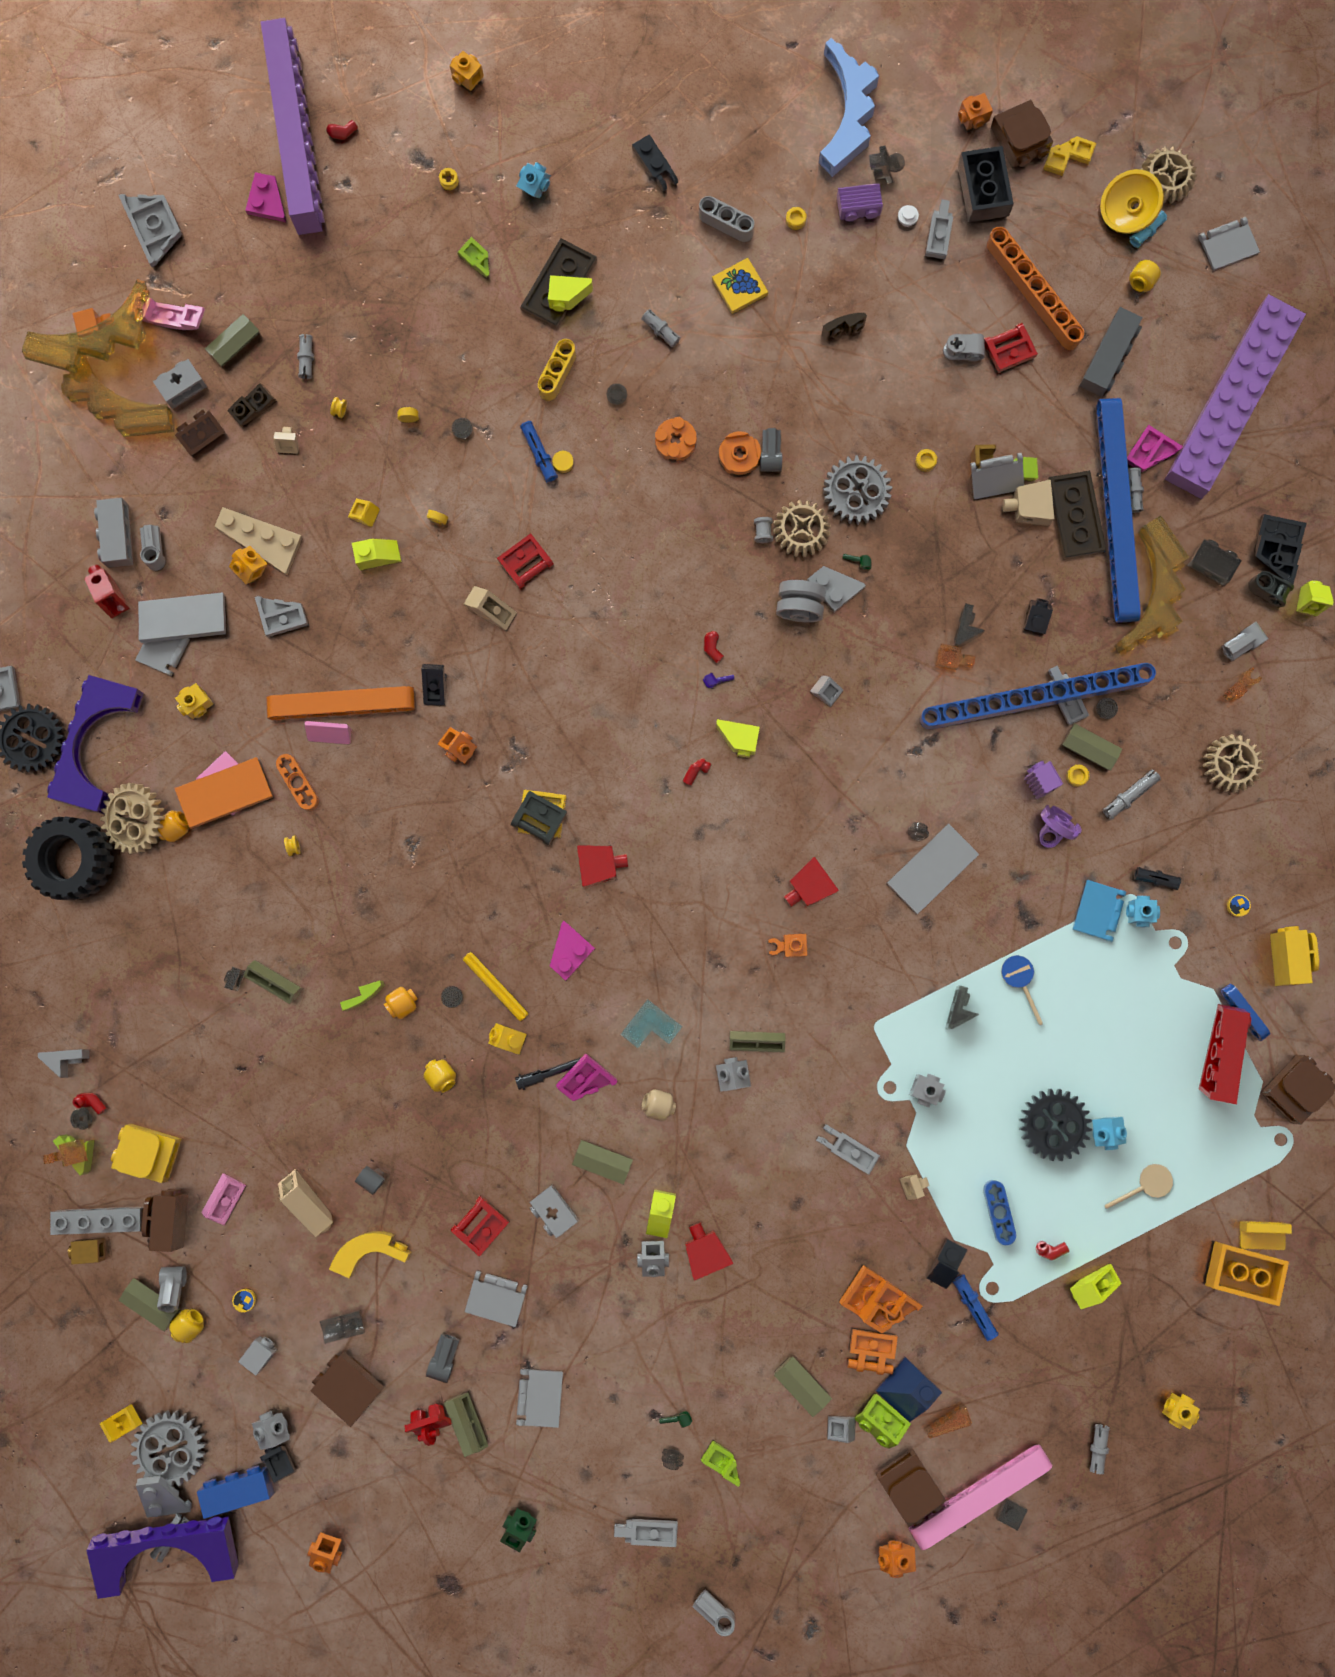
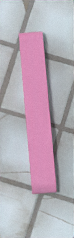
M1041 1445L1032 1446L943 1504L944 1507L938 1512H931L926 1515L925 1520L921 1524L910 1526L909 1531L919 1548L926 1550L1048 1472L1053 1465Z

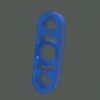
M1228 984L1221 990L1222 996L1231 1007L1241 1008L1250 1013L1251 1026L1248 1030L1257 1040L1263 1041L1270 1035L1267 1026L1234 985Z
M990 1180L984 1185L983 1192L994 1236L1000 1244L1011 1245L1016 1239V1231L1005 1187L999 1181ZM994 1184L995 1187L1000 1188V1191L997 1192V1198L999 1200L1003 1198V1202H995L991 1205V1201H995V1197L989 1193V1190L992 1189ZM998 1206L1004 1207L1006 1211L1002 1219H997L994 1216V1209ZM1008 1221L1009 1224H1004L1006 1231L1011 1232V1235L1005 1241L1004 1238L1000 1237V1234L1003 1233L1002 1226H997L996 1223Z

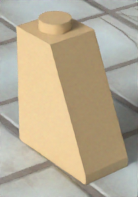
M296 1169L278 1183L280 1201L315 1237L320 1233H325L333 1223L331 1213Z

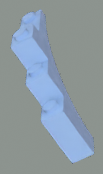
M830 38L825 43L824 56L832 64L840 79L844 93L845 113L833 139L820 152L818 163L833 177L869 146L871 135L868 129L862 125L873 117L875 105L873 100L867 95L877 87L879 75L877 70L866 61L858 66L855 58L850 57L840 43H836Z

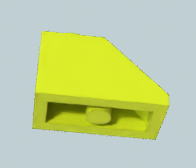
M550 276L549 308L555 311L571 310L593 292L592 278Z
M368 539L352 543L355 562L360 570L402 562L397 540Z
M1320 581L1307 582L1301 587L1296 611L1318 616L1333 606L1334 601L1330 586L1323 585Z
M717 719L716 728L733 752H737L738 756L749 758L750 755H755L760 727Z
M654 1190L646 1234L668 1238L676 1194Z
M1108 1264L1080 1279L1070 1290L1080 1309L1103 1303L1122 1283L1113 1266Z

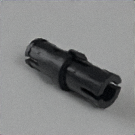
M1137 867L1134 873V880L1151 883L1154 887L1163 886L1178 890L1181 884V877L1164 874L1161 870L1152 871Z

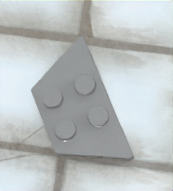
M120 194L119 198L151 267H154L182 235L164 195L147 196L138 194V197H127L125 194Z

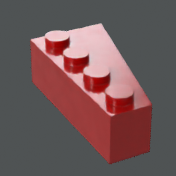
M1217 1005L1199 1084V1090L1211 1100L1237 1105L1247 1032L1251 1026L1250 1013L1244 1009Z

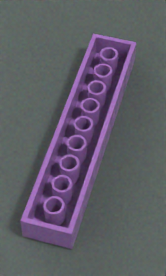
M285 18L261 21L289 216L298 235L323 231L322 223L325 222L319 205L322 203V199L316 185L319 184L317 172L314 170L316 160L314 152L311 150L313 140L311 133L308 131L310 120L305 111L307 101L302 89H305L304 81L299 71L302 70L296 52L299 51L298 42L294 38L292 26H288Z
M1268 294L1249 324L1165 480L1200 499L1210 491L1303 321L1305 313Z

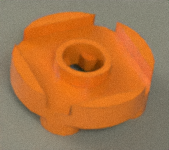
M675 417L660 424L655 432V446L662 457L668 460L682 461L694 452L697 443L696 431L688 421L681 417ZM672 436H680V443H672Z
M742 431L733 432L726 436L719 447V460L725 471L736 475H743L757 468L761 457L759 442L752 436H749L748 433ZM737 449H741L742 452L746 453L742 458L734 455Z

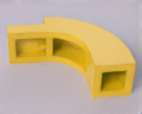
M384 1231L367 1232L353 1238L342 1246L335 1255L329 1270L351 1278L360 1260L367 1253L381 1252L405 1263L412 1252L407 1250L408 1246L400 1242L392 1243L395 1234Z

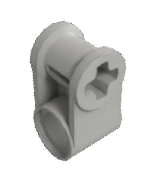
M953 334L948 338L943 348V354L949 360H982L985 358L984 335Z

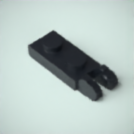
M650 134L632 144L633 151L662 191L667 190V184L662 178L665 174L673 185L678 183L677 176Z

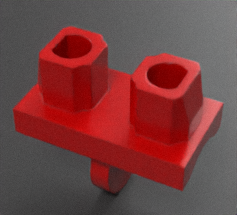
M433 1404L428 1407V1418H426L425 1411L423 1410L410 1412V1424L404 1425L405 1432H414L418 1436V1441H423L427 1446L434 1445L436 1437L440 1435L439 1429L451 1425V1418L445 1416L444 1408L439 1404Z

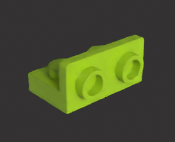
M874 1394L862 1413L855 1417L862 1430L871 1433L879 1445L888 1449L899 1444L911 1425L908 1420L878 1394Z

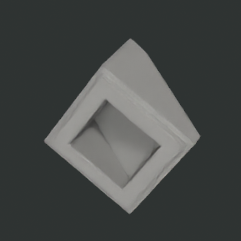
M823 675L810 692L831 707L843 692V689L831 677Z
M828 1416V1440L845 1443L854 1441L855 1418Z

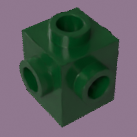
M517 1508L513 1516L508 1514L502 1526L506 1530L500 1542L520 1553L525 1543L532 1541L536 1533V1529L533 1527L537 1519L532 1517L530 1513Z

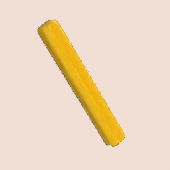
M470 952L463 958V961L519 1021L524 1020L528 1016V1012L473 953Z

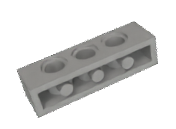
M143 1207L50 1212V1235L141 1231Z

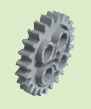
M858 455L855 456L854 461H851L848 456L846 463L839 460V468L833 465L832 472L827 473L826 477L829 480L824 481L826 488L823 489V494L828 495L825 497L824 502H831L828 505V510L835 508L833 515L836 516L840 513L841 521L848 517L849 524L853 519H856L857 525H859L861 519L868 523L869 516L876 520V512L882 515L883 508L888 507L889 503L886 500H890L892 496L889 494L892 486H888L891 478H884L887 470L880 472L882 465L879 464L875 467L874 459L868 463L866 456H864L862 461H859ZM863 473L866 478L859 479L855 474ZM844 483L848 486V489L841 490L838 484ZM874 490L877 496L871 497L867 494V491ZM857 501L859 507H851L849 502Z
M169 1410L164 1412L163 1417L160 1413H157L154 1419L150 1417L146 1420L147 1424L143 1423L140 1425L139 1428L142 1432L135 1433L134 1436L138 1440L131 1443L133 1447L137 1448L131 1455L138 1458L132 1464H140L141 1466L137 1473L144 1471L145 1475L143 1478L161 1476L171 1487L174 1486L175 1482L180 1486L183 1483V1479L185 1481L190 1480L191 1474L195 1475L198 1472L196 1466L200 1467L203 1464V1461L199 1458L204 1457L206 1452L201 1451V1448L207 1445L205 1442H200V1439L205 1434L197 1433L201 1426H192L194 1418L186 1421V1413L179 1418L178 1411H175L171 1416ZM172 1429L179 1431V1439H175L172 1436ZM151 1437L158 1440V1447L152 1446ZM185 1440L188 1442L186 1445L176 1447L173 1451L168 1450L156 1457H150V1454L159 1452L166 1446L169 1448ZM179 1451H184L187 1454V1461L180 1459ZM158 1459L166 1463L165 1469H161L158 1466Z

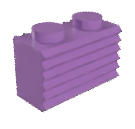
M880 184L838 188L837 202L840 220L854 221L860 217L873 219L881 215L883 203Z
M1041 761L1027 770L1028 775L1024 779L1027 780L1026 784H1029L1035 799H1039L1063 785L1051 761L1046 764Z

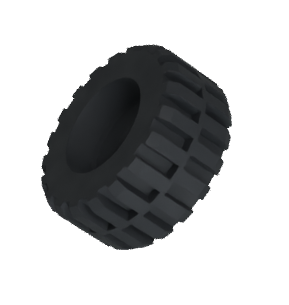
M59 816L53 817L52 820H45L41 823L42 827L36 826L32 831L34 835L32 837L28 836L25 842L28 844L27 849L23 848L22 855H25V861H22L23 868L27 869L25 876L27 880L33 881L31 886L35 890H40V894L45 897H51V899L77 900L88 898L90 894H95L100 890L98 886L106 884L108 879L105 877L106 875H111L113 869L110 868V862H114V856L110 855V851L113 848L111 843L106 842L108 836L105 832H100L101 828L98 825L92 824L91 821L86 819ZM72 838L80 848L81 864L78 871L71 878L65 879L57 870L55 856L59 846L65 840Z

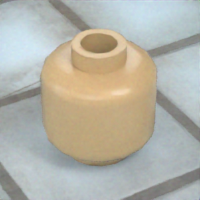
M654 1089L644 1095L642 1110H644L648 1118L665 1121L669 1115L672 1116L675 1112L676 1103L673 1102V1097L670 1093Z

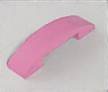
M134 295L128 315L162 327L195 330L199 328L205 309L187 304L185 307L157 303L152 298Z

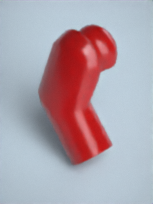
M350 120L345 126L329 124L326 127V132L332 138L345 140L358 129V126L353 120Z
M711 631L704 637V651L718 664L724 658V655L716 648L717 640L719 639L718 633Z
M80 1093L72 1101L76 1108L92 1107L97 1115L102 1114L107 1109L94 1093Z

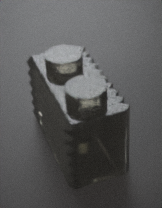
M1204 539L1198 545L1187 566L1225 586L1230 582L1242 560L1237 558L1238 555L1235 552L1221 549L1216 541Z

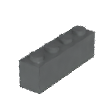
M1119 307L1079 385L1080 387L1100 397L1103 396L1105 391L1110 392L1115 382L1112 377L1114 373L1119 374L1124 362L1121 360L1124 355L1128 356L1133 344L1130 342L1133 337L1137 338L1142 329V326L1139 324L1143 317Z

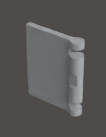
M1246 217L1240 219L1241 226L1243 227H1239V222L1235 220L1207 231L1208 240H1206L1205 233L1198 235L1213 271L1260 253Z
M1017 453L1018 461L1014 462L1012 455L980 461V469H976L975 462L970 463L974 499L1014 492L1017 487L1024 486L1022 453Z
M190 639L143 643L135 660L172 676L173 672L168 670L167 667L168 665L174 668L177 667Z
M476 1271L465 1312L516 1327L528 1286L523 1284L521 1293L516 1292L517 1282L487 1273L484 1282L479 1281L481 1272Z
M520 1369V1374L529 1375V1380L520 1379L517 1415H526V1420L517 1419L516 1425L559 1428L563 1371Z

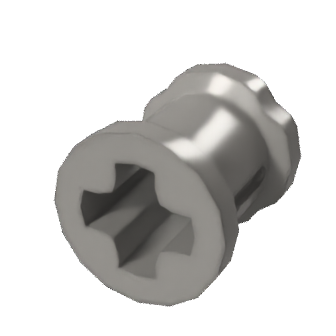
M759 517L754 519V524L756 525L755 542L768 543L773 541V536L771 535L772 518Z

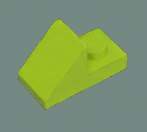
M67 1134L59 1135L53 1140L54 1144L80 1176L86 1175L91 1171L94 1140L85 1142L79 1148H77V1141Z

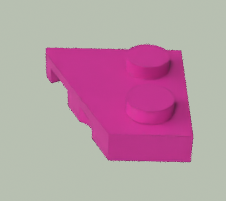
M255 172L245 209L248 215L286 222L276 177Z
M1148 425L1127 456V462L1134 468H1141V472H1144L1178 453L1183 446Z
M563 921L550 967L567 981L595 948L569 924Z
M585 1054L556 1084V1087L572 1101L583 1098L586 1094L598 1092L599 1088L609 1084L611 1086L615 1085L617 1079L589 1055Z

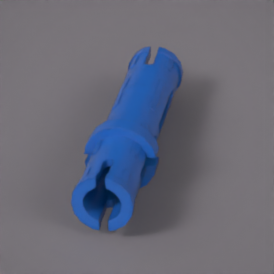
M532 421L522 423L520 428L536 459V466L540 467L546 482L556 480L558 475L551 463L552 458L546 453ZM531 436H533L534 441H535V443H536V445H537L538 448H536V446H535V444H534V442H533ZM540 455H542V458H543V460H544V462H545V464H546L547 467H545V465H544V463H543V461H542Z
M965 1274L959 1275L953 1280V1284L962 1297V1303L967 1305L986 1341L996 1338L999 1333L977 1298L979 1296L978 1293L973 1291Z

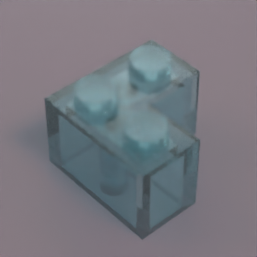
M647 999L620 1035L637 1048L641 1046L651 1031L670 1044L683 1026Z

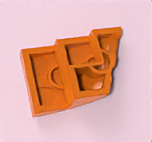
M865 1265L862 1266L839 1301L842 1306L858 1315L864 1323L880 1333L889 1330L894 1324L903 1321L906 1315L914 1310L919 1311L923 1307L908 1294Z

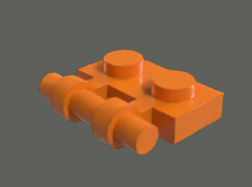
M852 1329L849 1352L858 1354L857 1360L848 1359L847 1368L856 1369L857 1372H863L864 1370L873 1371L878 1375H883L884 1373L893 1374V1365L885 1364L886 1358L895 1359L898 1336ZM866 1355L878 1357L877 1363L865 1361Z

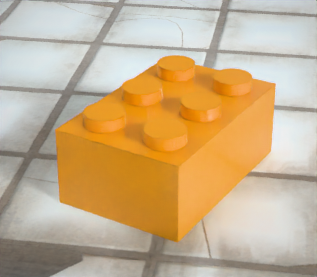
M1215 1241L1205 1285L1216 1290L1280 1306L1289 1261Z

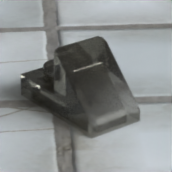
M965 603L963 606L952 649L956 650L984 633L985 630L969 626L973 624L975 613L972 612L974 605Z
M956 986L945 1026L946 1029H954L979 1015L978 1013L963 1009V1006H967L970 994L967 993V987Z

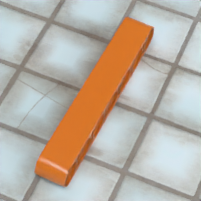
M1004 227L994 228L987 242V248L1060 344L1067 350L1076 349L1084 337L1082 326L1008 230ZM994 238H998L1002 242H997L994 240ZM1007 254L1014 256V258L1007 257ZM1019 270L1025 271L1026 274H1021ZM1035 286L1039 291H1035L1031 287ZM1044 302L1049 303L1052 307L1045 306ZM1056 319H1062L1064 323H1059ZM1069 335H1074L1076 340L1071 339Z
M410 686L284 694L266 697L267 719L269 720L415 710L414 688Z

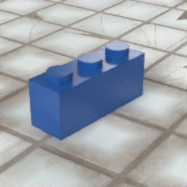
M260 1465L247 1469L245 1474L239 1475L238 1472L226 1475L225 1480L217 1482L216 1479H211L204 1482L203 1486L197 1491L203 1519L270 1499L275 1493L267 1467L260 1468Z

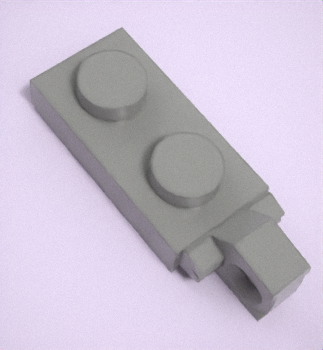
M942 199L939 211L934 210L925 256L946 259L953 222V213H948L950 203L948 200Z
M1058 666L1048 670L1052 678L1050 682L1069 678L1067 674H1061ZM1053 689V693L1056 696H1063L1062 689ZM1082 699L1058 704L1068 726L1089 716Z
M626 1520V1524H615L614 1537H625V1542L631 1543V1545L676 1547L678 1523L677 1521Z

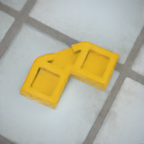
M1077 136L1064 144L1052 147L1043 170L1063 176L1069 158L1088 165L1096 143Z

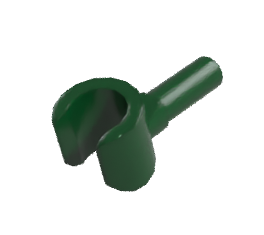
M843 554L842 559L860 562V569L870 570L872 567V561L868 555L859 557Z
M683 1411L673 1417L659 1418L660 1424L679 1421L681 1428L689 1426L692 1422L691 1416L687 1411Z

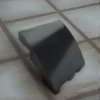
M1263 514L1255 556L1284 580L1294 584L1299 566L1297 563L1303 545L1301 543L1307 523Z

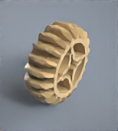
M1166 146L1161 151L1156 149L1153 154L1150 153L1141 168V170L1152 173L1159 180L1164 192L1163 203L1168 200L1170 204L1175 200L1179 202L1183 197H1186L1190 190L1193 189L1197 178L1195 174L1197 167L1192 166L1194 160H1188L1189 153L1186 155L1181 154L1182 149L1176 152L1174 146L1169 151ZM1161 164V168L1153 172V168ZM1182 179V184L1175 186V182Z
M798 500L797 506L793 502L789 503V508L783 506V513L778 512L776 516L779 520L774 521L776 528H774L773 533L777 535L775 538L776 542H781V549L786 546L788 547L786 550L787 554L791 553L792 550L795 551V557L798 556L799 552H802V556L806 557L807 551L811 555L815 554V549L821 551V544L826 545V538L830 536L828 529H830L831 524L826 523L829 518L828 515L822 516L824 513L823 508L818 511L816 510L817 503L813 504L812 507L809 506V500L806 501L805 505H802L801 500ZM802 514L807 515L808 517L800 518L798 515ZM787 520L791 522V526L793 527V530L791 531V534L789 536L785 531V523L787 522ZM814 522L817 523L819 528V534L816 538L810 529ZM798 527H800V528L806 527V529H805V531H804L803 529H801V530L799 531V530H798ZM803 539L807 543H799L796 540Z
M1231 734L1228 738L1222 736L1219 738V741H1213V747L1207 748L1209 754L1204 755L1203 758L1209 762L1204 763L1203 767L1209 768L1205 775L1211 774L1212 778L1209 782L1213 783L1216 781L1217 789L1223 786L1224 792H1228L1231 789L1233 793H1236L1239 789L1241 791L1247 790V786L1252 787L1254 785L1253 781L1259 780L1260 777L1257 773H1261L1263 769L1258 767V765L1263 764L1264 761L1258 760L1257 757L1262 752L1255 753L1254 749H1256L1257 745L1250 746V739H1246L1243 742L1241 735L1235 739L1234 735ZM1223 748H1233L1229 756H1219ZM1242 753H1243L1244 756L1246 757L1247 761H1245V760L1243 759ZM1219 766L1223 768L1224 774L1221 772ZM1238 771H1247L1242 780H1233Z

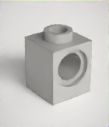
M259 1336L253 1341L238 1362L256 1376L264 1369L277 1349L273 1347L274 1343L269 1338Z

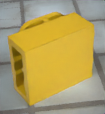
M1299 926L1277 929L1278 933L1270 934L1275 986L1313 983L1312 972L1319 970L1316 935L1308 933L1307 930H1299Z
M126 1124L122 1127L118 1135V1140L120 1141L118 1148L113 1151L111 1156V1162H113L111 1168L138 1178H146L160 1183L168 1182L182 1139L134 1124Z

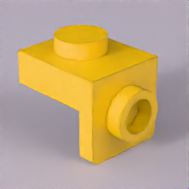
M496 1023L489 1033V1044L519 1055L527 1034Z
M131 1404L101 1422L100 1426L108 1441L112 1443L143 1423Z

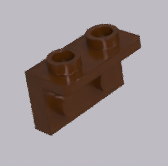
M201 410L193 416L195 420L188 425L187 422H184L176 428L178 432L175 436L190 456L225 433L210 411L205 413L204 410Z

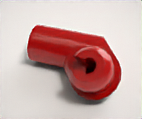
M701 758L691 764L683 778V782L692 785L700 770L707 773L711 763Z
M1040 1241L1035 1249L1039 1256L1051 1261L1070 1252L1065 1242L1053 1247L1045 1241Z

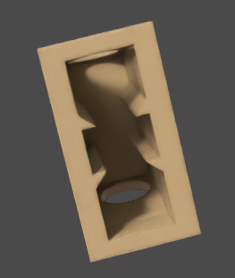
M1051 480L1017 487L1013 499H1003V511H1015V519L1018 523L1049 526L1054 520Z

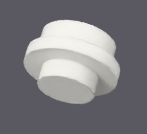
M906 205L899 210L898 220L903 226L909 227L918 221L919 213L914 206Z

